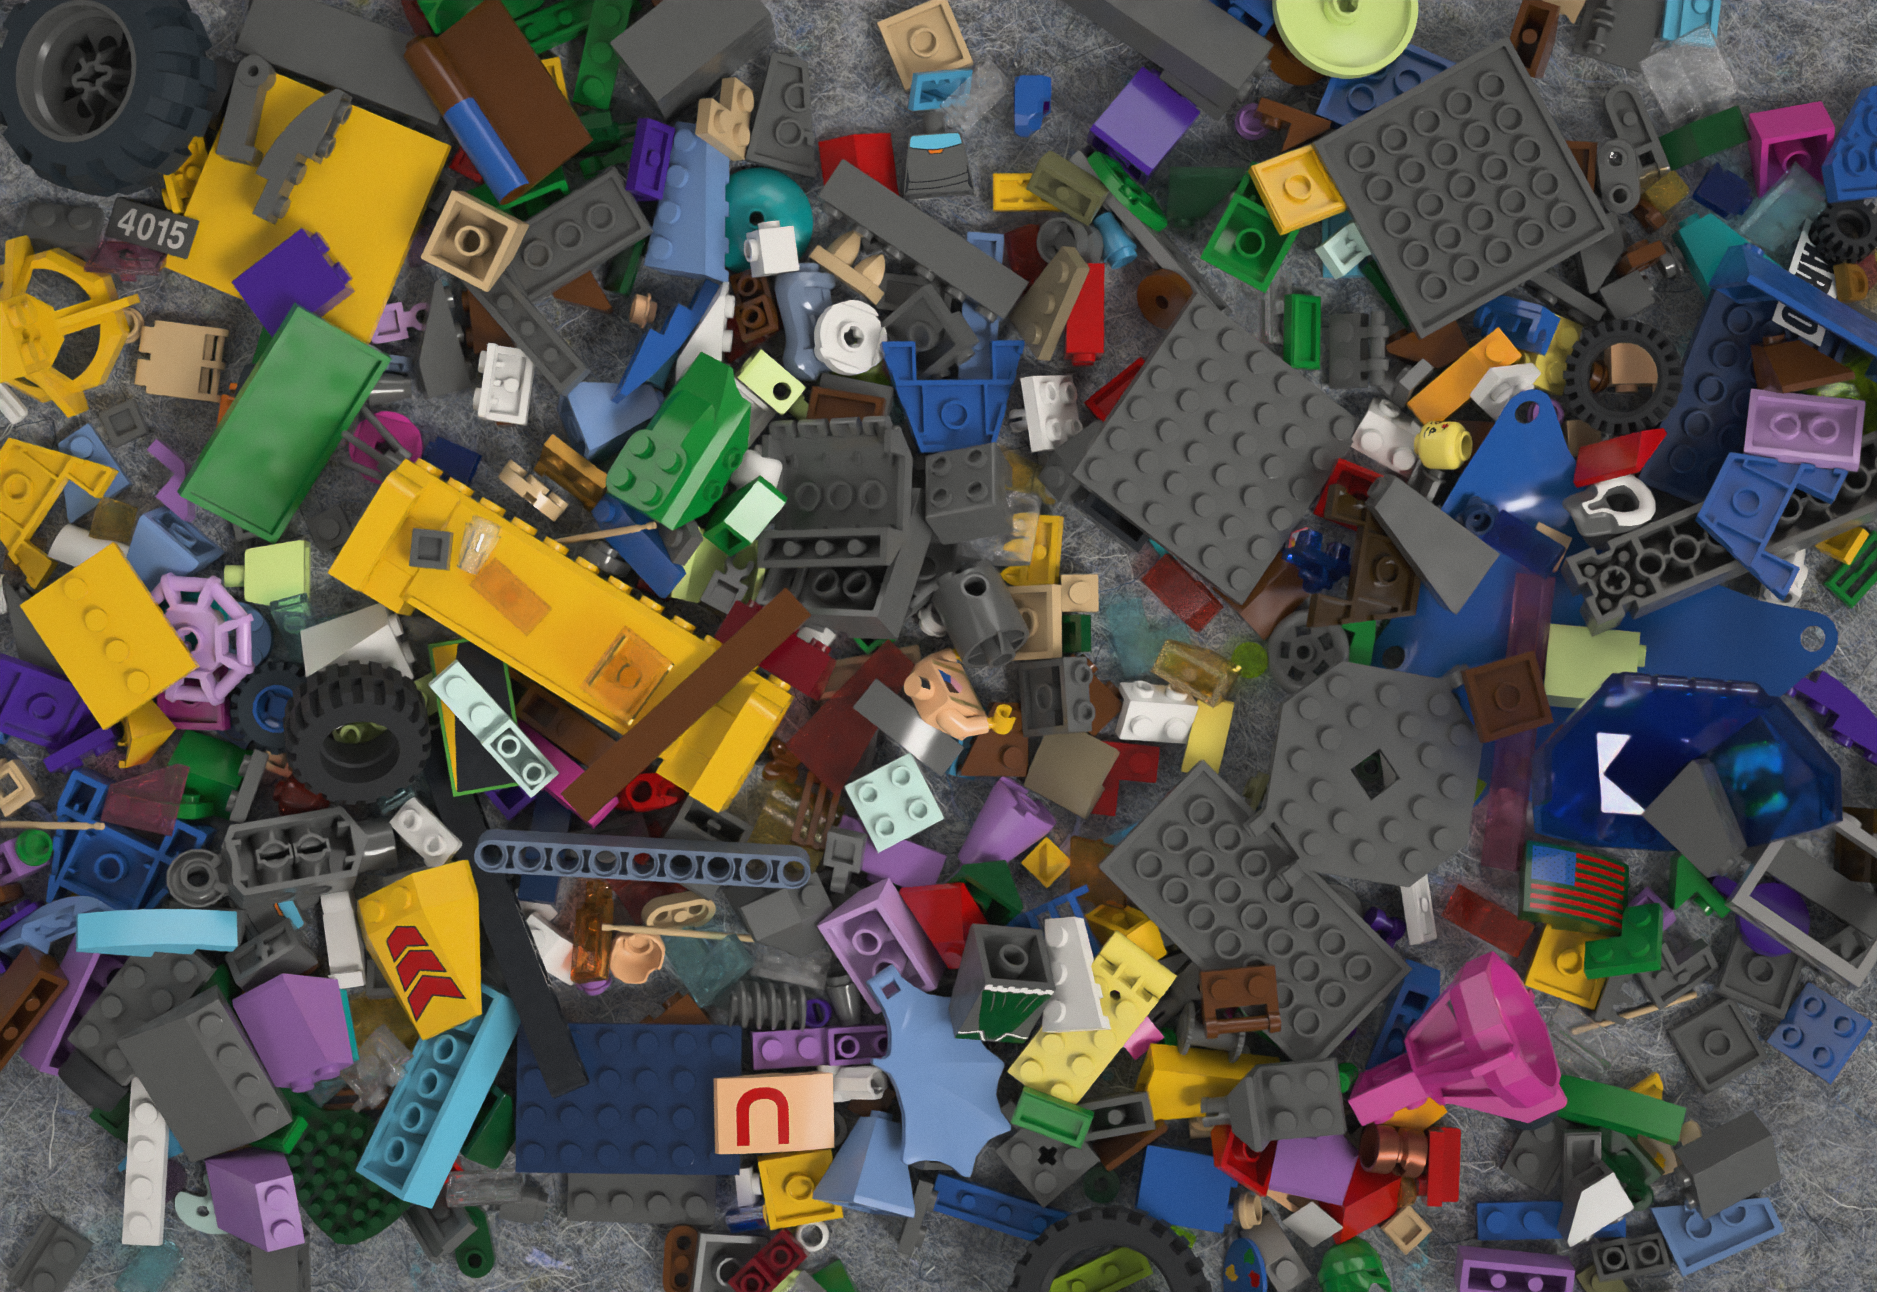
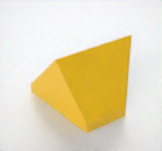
M150 700L121 720L124 726V735L121 741L118 742V746L128 747L126 758L119 760V768H128L147 763L176 729L153 700Z

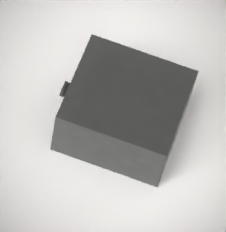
M663 0L612 40L610 44L623 70L634 82L632 86L630 84L627 85L628 90L634 97L637 95L636 92L640 90L668 125L722 82V78H728L776 40L770 12L760 0Z

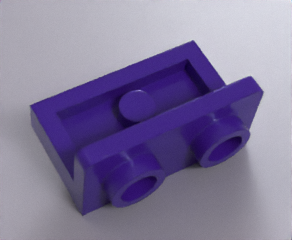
M118 723L107 730H103L99 724L89 733L82 734L78 737L77 741L59 751L45 747L50 756L43 759V762L49 773L63 772L64 775L70 774L73 769L84 766L82 760L93 754L99 757L116 748L117 746L114 742L123 738L124 733Z

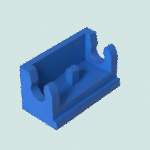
M1500 295L1478 307L1474 316L1473 327L1481 328L1483 325L1480 335L1482 338H1485L1499 327L1516 348L1545 356L1561 318L1544 306Z

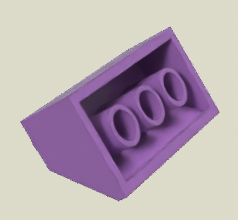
M75 933L60 965L69 983L28 1035L19 1055L40 1072L59 1076V1068L77 1048L67 1038L130 956L76 952Z

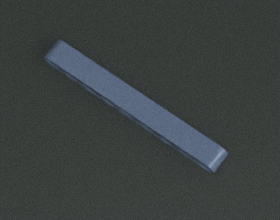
M491 829L481 834L474 854L478 867L492 873L786 889L804 886L811 874L808 853L803 848L794 845ZM490 844L497 845L502 850V854L497 857L488 856L485 854L483 847ZM528 846L535 847L540 852V856L535 859H528L522 855L521 849ZM569 848L574 850L578 857L573 861H566L558 853L563 849ZM605 850L610 851L615 855L616 859L611 863H603L597 859V853ZM639 853H648L654 860L648 865H640L634 860V856ZM676 855H685L691 860V863L686 867H678L671 860ZM714 857H723L729 864L723 869H715L710 866L709 861ZM752 859H760L765 862L766 866L760 871H752L746 864ZM790 861H797L804 867L798 873H789L784 869V866Z

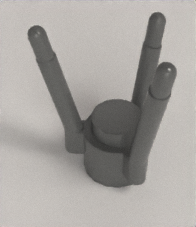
M363 404L360 411L396 453L389 450L385 455H382L348 431H343L341 433L343 438L379 462L377 469L382 471V473L346 458H342L340 463L383 483L386 477L393 470H396L405 458L410 460L413 454L403 448L378 418Z

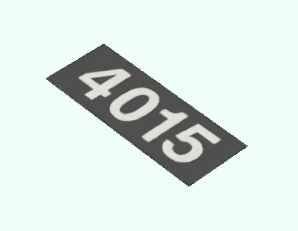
M117 198L105 236L187 259L200 221Z

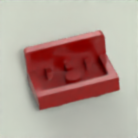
M1429 1126L1423 1131L1428 1145L1427 1160L1422 1174L1416 1178L1417 1196H1421V1201L1426 1206L1442 1207V1202H1457L1459 1200L1461 1130L1457 1127Z

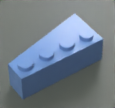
M676 121L663 198L658 200L652 227L654 232L650 236L644 266L672 276L697 280L708 279L716 283L728 282L729 271L725 270V254L729 253V239L725 237V217H729V202L725 201V185L729 183V158L695 135L696 124Z

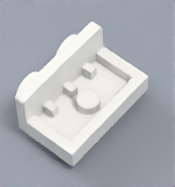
M488 343L487 351H481L478 371L479 373H484L482 388L476 387L473 399V409L478 410L479 418L527 425L535 365L521 349Z
M1373 397L1367 412L1352 437L1354 442L1350 447L1409 479L1419 458L1414 451V439L1420 433L1423 424L1417 417L1412 418L1401 412V409L1393 402Z
M1145 681L1120 683L1119 692L1124 698V702L1115 728V733L1119 739L1187 744L1192 723L1199 706L1186 687L1175 683L1168 684L1167 686L1152 685Z
M409 797L389 822L400 834L399 837L402 842L416 850L424 858V863L430 869L457 862L456 853L461 848L462 842L418 798Z

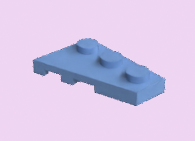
M1768 1197L1743 1199L1705 1220L1702 1219L1695 1208L1689 1210L1686 1205L1649 1208L1681 1277L1785 1232Z

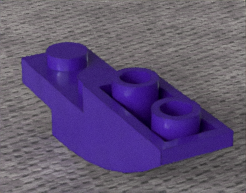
M1823 670L1813 671L1809 679L1804 677L1784 694L1790 698L1798 695L1808 701L1806 708L1822 717L1830 714L1823 727L1832 733L1830 739L1847 749H1850L1852 745L1864 752L1862 755L1864 760L1877 766V718L1841 682Z

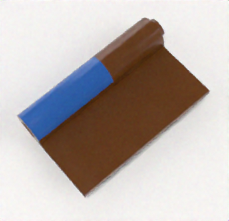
M484 0L439 37L425 38L424 35H419L406 44V51L403 54L405 62L500 205H506L521 197L593 141V138L501 0Z

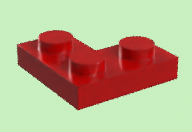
M1102 741L1116 748L1120 754L1102 783L1105 790L1091 814L1116 816L1119 780L1156 783L1160 747Z

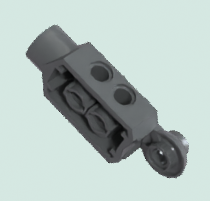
M342 806L230 825L220 855L205 849H191L179 854L171 862L167 870V886L171 895L179 903L191 908L207 907L216 903L222 896L228 895L241 909H248L353 890L359 873L397 866V853L392 825L389 823L390 819L388 816L355 822ZM194 875H200L208 883L201 887H195L188 882V879Z

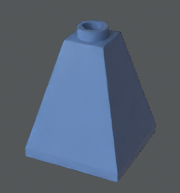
M580 382L567 396L564 397L560 394L557 412L572 449L596 467L608 460L609 457L623 449L628 439L635 432L646 429L654 414L665 400L660 390L655 392L652 385L641 384L618 404L611 401V398L619 383Z
M165 505L142 514L138 519L126 558L149 592H151L161 582L162 575L171 572L176 576L192 577L220 558L225 551L191 522L183 521Z
M871 1110L870 1117H860L814 1190L812 1199L872 1215L914 1218L915 1205L908 1165L900 1161L902 1128L900 1123L892 1122V1114Z

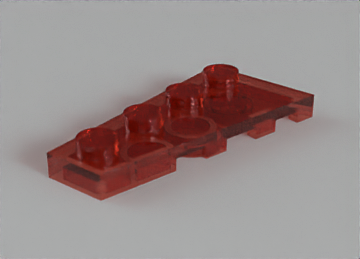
M889 639L785 744L837 797L878 729L877 726L853 708L875 679H878L898 695L906 678L915 666Z

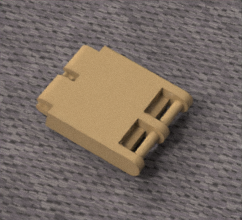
M155 320L154 327L142 326L139 352L148 353L151 356L150 360H137L134 384L146 386V393L150 395L220 403L221 396L218 395L221 370H225L226 364L222 362L225 338H229L230 330ZM216 350L215 361H213V354ZM211 369H213L212 384L210 379Z

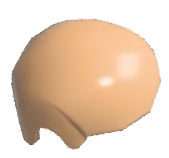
M618 932L613 937L609 950V968L615 978L627 984L645 983L651 972L661 969L665 955V943L660 935Z

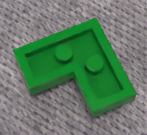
M1660 903L1626 907L1622 918V936L1585 941L1583 971L1587 979L1661 970L1663 909Z

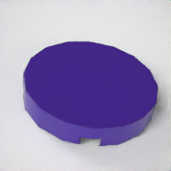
M1774 882L1759 884L1753 889L1749 895L1750 897L1805 934H1809L1811 920L1808 908L1798 893L1786 885ZM1735 914V923L1742 934L1741 938L1753 951L1769 957L1782 956L1792 952L1738 914Z

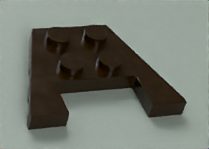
M1339 484L1329 485L1324 518L1357 526L1346 600L1320 593L1311 594L1306 627L1317 628L1416 615L1421 580L1365 506V501L1363 499H1356L1347 493L1348 489Z

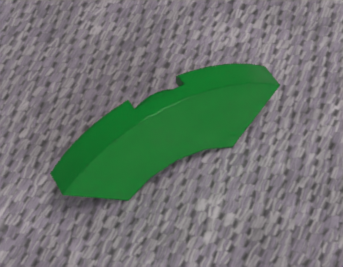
M1097 151L1087 158L1088 163L1108 190L1140 221L1157 232L1162 231L1168 225V220L1155 198L1140 188L1129 177L1119 162Z

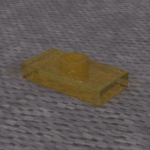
M496 557L469 585L526 637L552 610L551 606Z

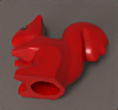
M658 773L639 774L615 796L619 803L613 809L646 812L672 807L683 800L686 791Z

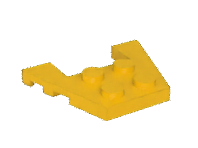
M8 438L0 450V540L9 551L8 555L15 565H19L26 575L27 579L25 580L30 587L35 590H41L55 570L58 562L48 557L45 552L30 542L31 537L69 480L93 497L101 499L119 471L106 465L18 439Z

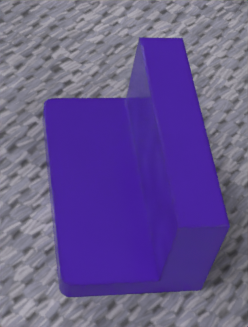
M638 118L625 191L631 192L636 201L662 200L676 129L651 118Z

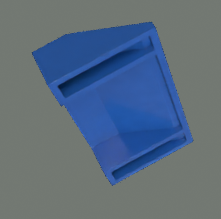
M1750 243L1728 247L1708 284L1710 288L1738 304L1769 300L1779 301L1874 356L1864 376L1877 383V323L1764 258L1765 252L1759 247Z

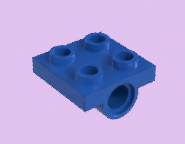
M1808 982L1786 1013L1785 1018L1781 1020L1769 1037L1767 1043L1809 1073L1820 1077L1831 1085L1873 1023L1814 984Z

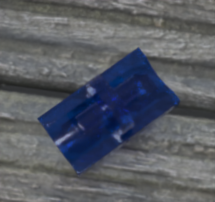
M1313 529L1299 531L1295 546L1284 549L1281 558L1301 568L1298 572V577L1303 579V590L1310 595L1320 593L1323 589L1331 590L1333 584L1342 577L1349 578L1351 569L1349 564L1351 547L1343 543L1331 542L1327 543L1325 553L1321 552L1323 535Z

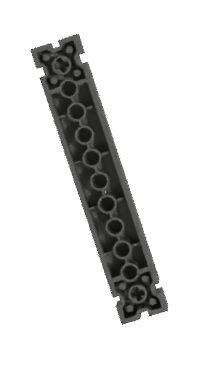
M1877 430L1862 436L1858 472H1848L1832 504L1797 488L1794 489L1765 547V551L1779 558H1784L1877 519ZM1704 502L1607 541L1602 553L1597 555L1594 547L1565 559L1560 571L1572 596L1582 594L1584 598L1579 611L1592 637L1619 626L1627 612L1630 613L1634 620L1749 572L1695 521Z

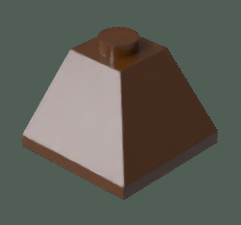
M1785 333L1763 336V343L1751 345L1757 389L1784 394L1855 379L1853 370L1800 340L1786 338Z

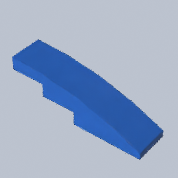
M705 279L696 288L687 308L678 303L669 311L659 333L650 328L640 337L611 401L618 404L654 375L681 347L703 317L720 285Z

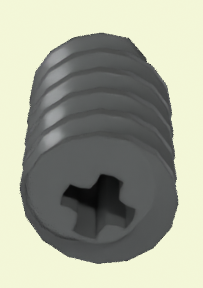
M737 980L729 998V1027L732 1026L735 1017H739L742 1028H746L749 1019L754 1018L757 1029H761L764 1020L769 1019L772 1030H776L779 1020H783L786 1031H790L794 1021H798L800 1030L803 1032L807 1012V1001L803 986L796 984L790 994L788 985L782 983L776 993L773 983L767 982L761 992L758 982L752 981L746 991L743 981Z

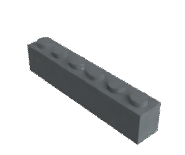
M844 159L841 160L818 195V201L823 204L820 209L836 221L843 217L854 225L851 230L866 241L870 242L872 237L885 245L882 251L898 262L905 258L915 265L913 271L928 282H932L935 278L947 286L944 292L960 303L967 299L977 306L975 312L990 323H994L996 319L1003 323L1028 286V281Z

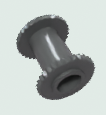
M1187 1003L1182 1011L1177 1028L1178 1052L1181 1055H1186L1190 1045L1226 1050L1229 1062L1235 1063L1241 1055L1246 1032L1218 1034V1038L1205 1039L1202 1016L1195 1015L1193 1003ZM1237 1011L1233 1018L1245 1017L1243 1012Z

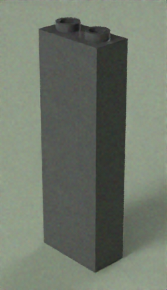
M249 0V14L245 23L240 24L235 35V50L244 57L258 55L275 69L331 90L338 88L355 99L446 132L448 125L403 58L406 44L414 37L315 0Z
M1062 0L1226 111L1229 110L1236 100L1241 103L1245 100L1254 86L1251 82L1252 79L1256 77L1260 80L1272 63L1267 57L1274 44L1209 0Z

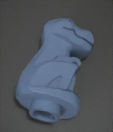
M799 263V271L781 273L775 277V293L786 334V346L783 355L784 367L797 380L808 382L816 380L822 373L831 371L824 362L819 361L815 356L814 330L820 315L828 306L832 305L830 292L836 287L835 276L830 273H820V264Z

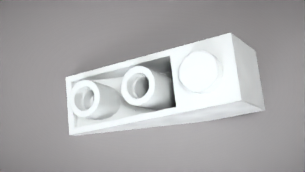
M729 282L722 283L703 317L681 345L676 364V382L685 368L694 361L700 352L723 363L725 352H731L733 330H726L727 318H733L735 296L729 295Z

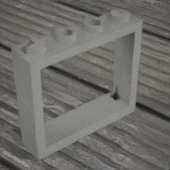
M1804 791L1796 795L1724 905L1847 989H1857L1861 986L1877 961V934L1854 967L1749 896L1805 811L1877 858V834L1871 836L1860 828L1862 824L1855 817L1844 812L1840 815L1828 807L1830 802L1822 795L1813 791L1810 794Z

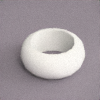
M823 1221L797 1225L795 1238L807 1251L815 1252L827 1244L829 1230ZM808 1225L818 1226L823 1234L822 1239L816 1244L806 1243L801 1236L804 1227Z

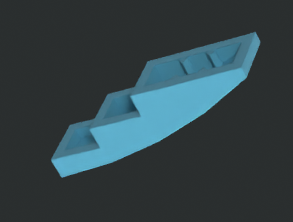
M142 909L80 913L76 915V952L151 957L154 952L192 955L196 949L233 952L238 947L236 911Z

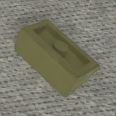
M1048 151L1038 160L1026 187L1030 192L1086 226L1091 224L1109 194L1108 188L1101 180L1053 151Z

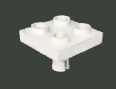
M1072 375L1020 378L1025 408L1011 410L1009 419L1019 418L1022 420L1009 424L1016 433L1028 430L1032 452L1054 451L1083 430L1078 417L1076 404L1077 389L1073 383Z

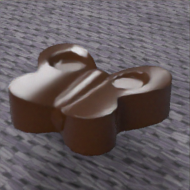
M773 740L768 748L772 761L765 765L762 770V777L768 781L784 779L787 783H793L799 775L796 768L801 764L803 755L799 751H791L784 742Z

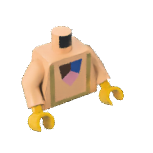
M947 647L924 657L914 666L913 673L906 678L904 691L912 698L921 719L932 727L962 741L966 737L988 733L991 728L998 734H1007L1012 729L1016 720L1015 717L1008 718L1012 707L1005 704L999 705L996 708L993 717H987L962 665L957 663V659L960 661L961 659L956 649Z

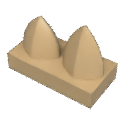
M849 231L835 239L826 250L819 245L816 246L809 256L815 263L820 264V267L826 272L833 274L835 278L877 305L885 294L878 287L885 271L883 254L867 257L852 268L851 266L857 257L861 237L853 231Z

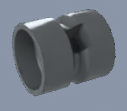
M1055 217L1045 222L1038 232L1036 242L1040 256L1047 263H1050L1062 246L1075 247L1086 263H1098L1104 247L1102 235L1096 227L1091 224L1086 226L1079 221L1063 217Z

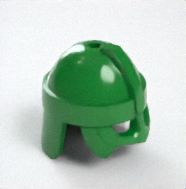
M1356 1235L1339 1245L1334 1244L1324 1254L1320 1271L1317 1273L1322 1292H1369L1372 1283H1377L1386 1292H1392L1391 1281L1384 1271L1379 1254L1361 1237Z

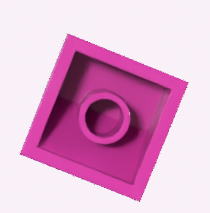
M1822 101L1749 114L1748 131L1752 140L1748 141V149L1759 199L1825 187L1821 166L1834 143L1835 125Z

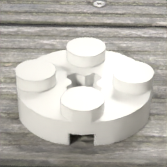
M848 300L828 306L818 318L814 330V353L816 358L824 362L832 371L847 376L863 373L876 366L883 358L880 343L887 342V332L885 326L881 327L880 321L876 317L879 315L875 309L858 300ZM851 328L853 336L857 338V344L848 346L844 340V333L848 332Z

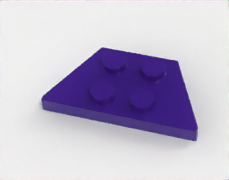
M0 653V732L59 751L77 741L78 737L82 734L89 733L99 725L67 675Z

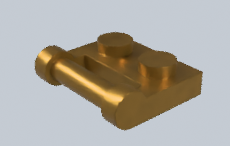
M552 434L543 445L539 461L533 471L541 477L545 475L585 504L583 508L592 514L593 508L606 494L607 474Z

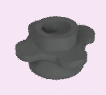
M1666 242L1663 245L1666 254L1656 265L1665 279L1673 276L1677 279L1684 275L1683 267L1686 266V262L1680 249L1677 246L1672 247L1669 242Z

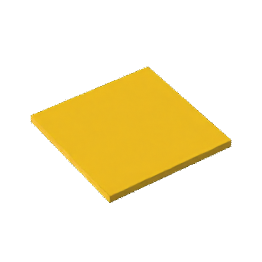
M276 73L275 84L266 93L254 147L263 153V158L284 129L303 110L326 95V93ZM352 105V111L345 124L339 125L334 136L336 144L331 155L328 158H323L321 164L307 158L305 162L307 166L306 174L299 185H294L289 195L291 203L286 215L282 219L278 218L276 224H273L252 214L268 180L255 174L258 169L257 167L227 161L216 154L224 122L223 119L184 213L185 217L200 221L188 258L184 259L167 254L163 267L244 300L232 284L234 279L301 228L313 234L317 231L331 249L327 254L334 263L340 261L351 274L353 279L349 281V284L355 291L322 316V318L370 344L449 155L451 146Z

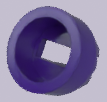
M818 997L808 1000L805 1025L810 1028H820L826 1025L832 1015L830 1004ZM815 1003H818L823 1017L821 1021H819Z

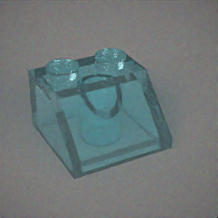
M1794 162L1747 211L1737 231L1742 236L1772 252H1775L1781 244L1787 248L1802 232L1798 229L1800 224L1807 217L1813 221L1826 208L1827 204L1824 202L1826 199L1825 187L1797 162Z

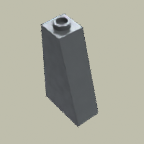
M1387 473L1383 478L1378 477L1368 489L1367 495L1369 497L1364 503L1438 605L1446 611L1457 615L1500 553L1398 477Z

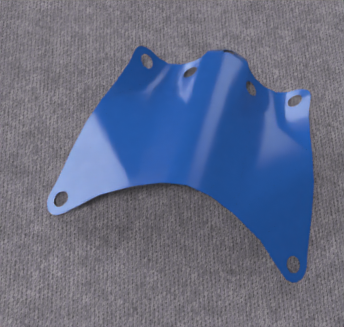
M1529 389L1518 393L1509 400L1441 508L1443 512L1455 520V516L1463 512L1467 506L1468 499L1478 496L1482 499L1483 503L1495 505L1499 510V515L1495 518L1493 528L1488 533L1477 537L1500 553L1499 557L1457 615L1440 607L1421 581L1416 615L1391 618L1389 624L1374 643L1370 666L1387 669L1382 663L1384 652L1389 647L1399 646L1405 652V659L1401 666L1390 670L1440 678L1456 664L1460 666L1467 664L1469 668L1532 650H1534L1535 656L1541 660L1545 669L1550 624L1587 627L1579 611L1584 598L1582 594L1572 596L1560 570L1566 558L1591 548L1577 531L1572 516L1562 506L1563 499L1585 491L1589 485L1576 488L1573 482L1576 461L1567 448L1554 406L1548 394L1541 390ZM1527 401L1537 403L1539 413L1533 421L1520 423L1516 420L1515 411L1519 405ZM1538 522L1572 538L1555 573L1521 557ZM1595 549L1597 555L1602 553V550ZM1719 584L1634 620L1630 613L1627 612L1620 625L1611 630L1640 632L1639 645H1646L1645 666L1637 667L1636 680L1643 681L1641 703L1634 702L1632 714L1549 706L1554 723L1483 743L1473 808L1491 791L1499 788H1509L1518 792L1548 815L1562 823L1573 834L1579 837H1587L1596 833L1626 802L1655 781L1726 740L1766 710L1806 675L1827 661L1834 653L1838 644V632L1834 622L1828 616L1818 612L1759 601ZM1809 626L1820 627L1825 634L1824 645L1814 652L1805 650L1801 644L1802 632ZM1462 684L1451 690V693L1459 695L1460 706L1472 724L1475 725L1465 686ZM1535 756L1542 761L1543 767L1540 775L1532 780L1523 779L1518 771L1520 763L1527 757ZM1588 802H1597L1599 812L1596 818L1589 823H1581L1578 817L1581 808Z

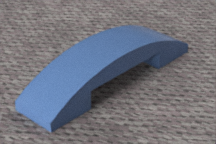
M72 896L59 899L33 911L7 930L0 937V951L14 960L26 945L48 954L50 942L76 932L77 914L116 910L102 901L89 896Z

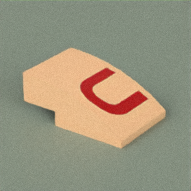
M809 1071L713 1078L715 1154L770 1153L834 1148L833 1073Z

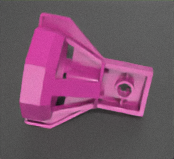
M1494 951L1465 963L1455 975L1451 984L1416 1023L1410 1027L1404 1040L1407 1053L1359 1073L1348 1102L1361 1126L1374 1122L1376 1125L1384 1123L1394 1116V1112L1407 1107L1408 1110H1413L1420 1107L1428 1100L1427 1097H1430L1439 1105L1454 1104L1525 1123L1532 1122L1566 1106L1567 1097L1559 1085L1561 1072L1546 1024L1534 1004L1535 996L1531 988H1525L1518 973ZM1450 999H1451V1003H1452V1006H1453V1009H1454V1013H1455L1456 1019H1455L1453 1013L1451 1012V1010H1450V1008H1449V1006H1448V1004H1447V1002H1448Z

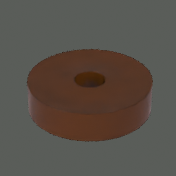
M1159 269L1141 281L1137 289V302L1142 314L1150 323L1159 328L1168 329L1193 291L1188 282L1178 273L1167 269Z

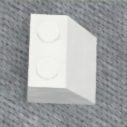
M381 603L300 631L306 678L316 671L320 673L325 672L326 667L335 663H338V666L348 665V661L359 660L360 664H368L369 661L382 664L384 669L390 666L401 671L402 677L414 678L412 662L417 661L413 646L410 640L404 642L401 637L404 631L397 613L391 615L388 608Z

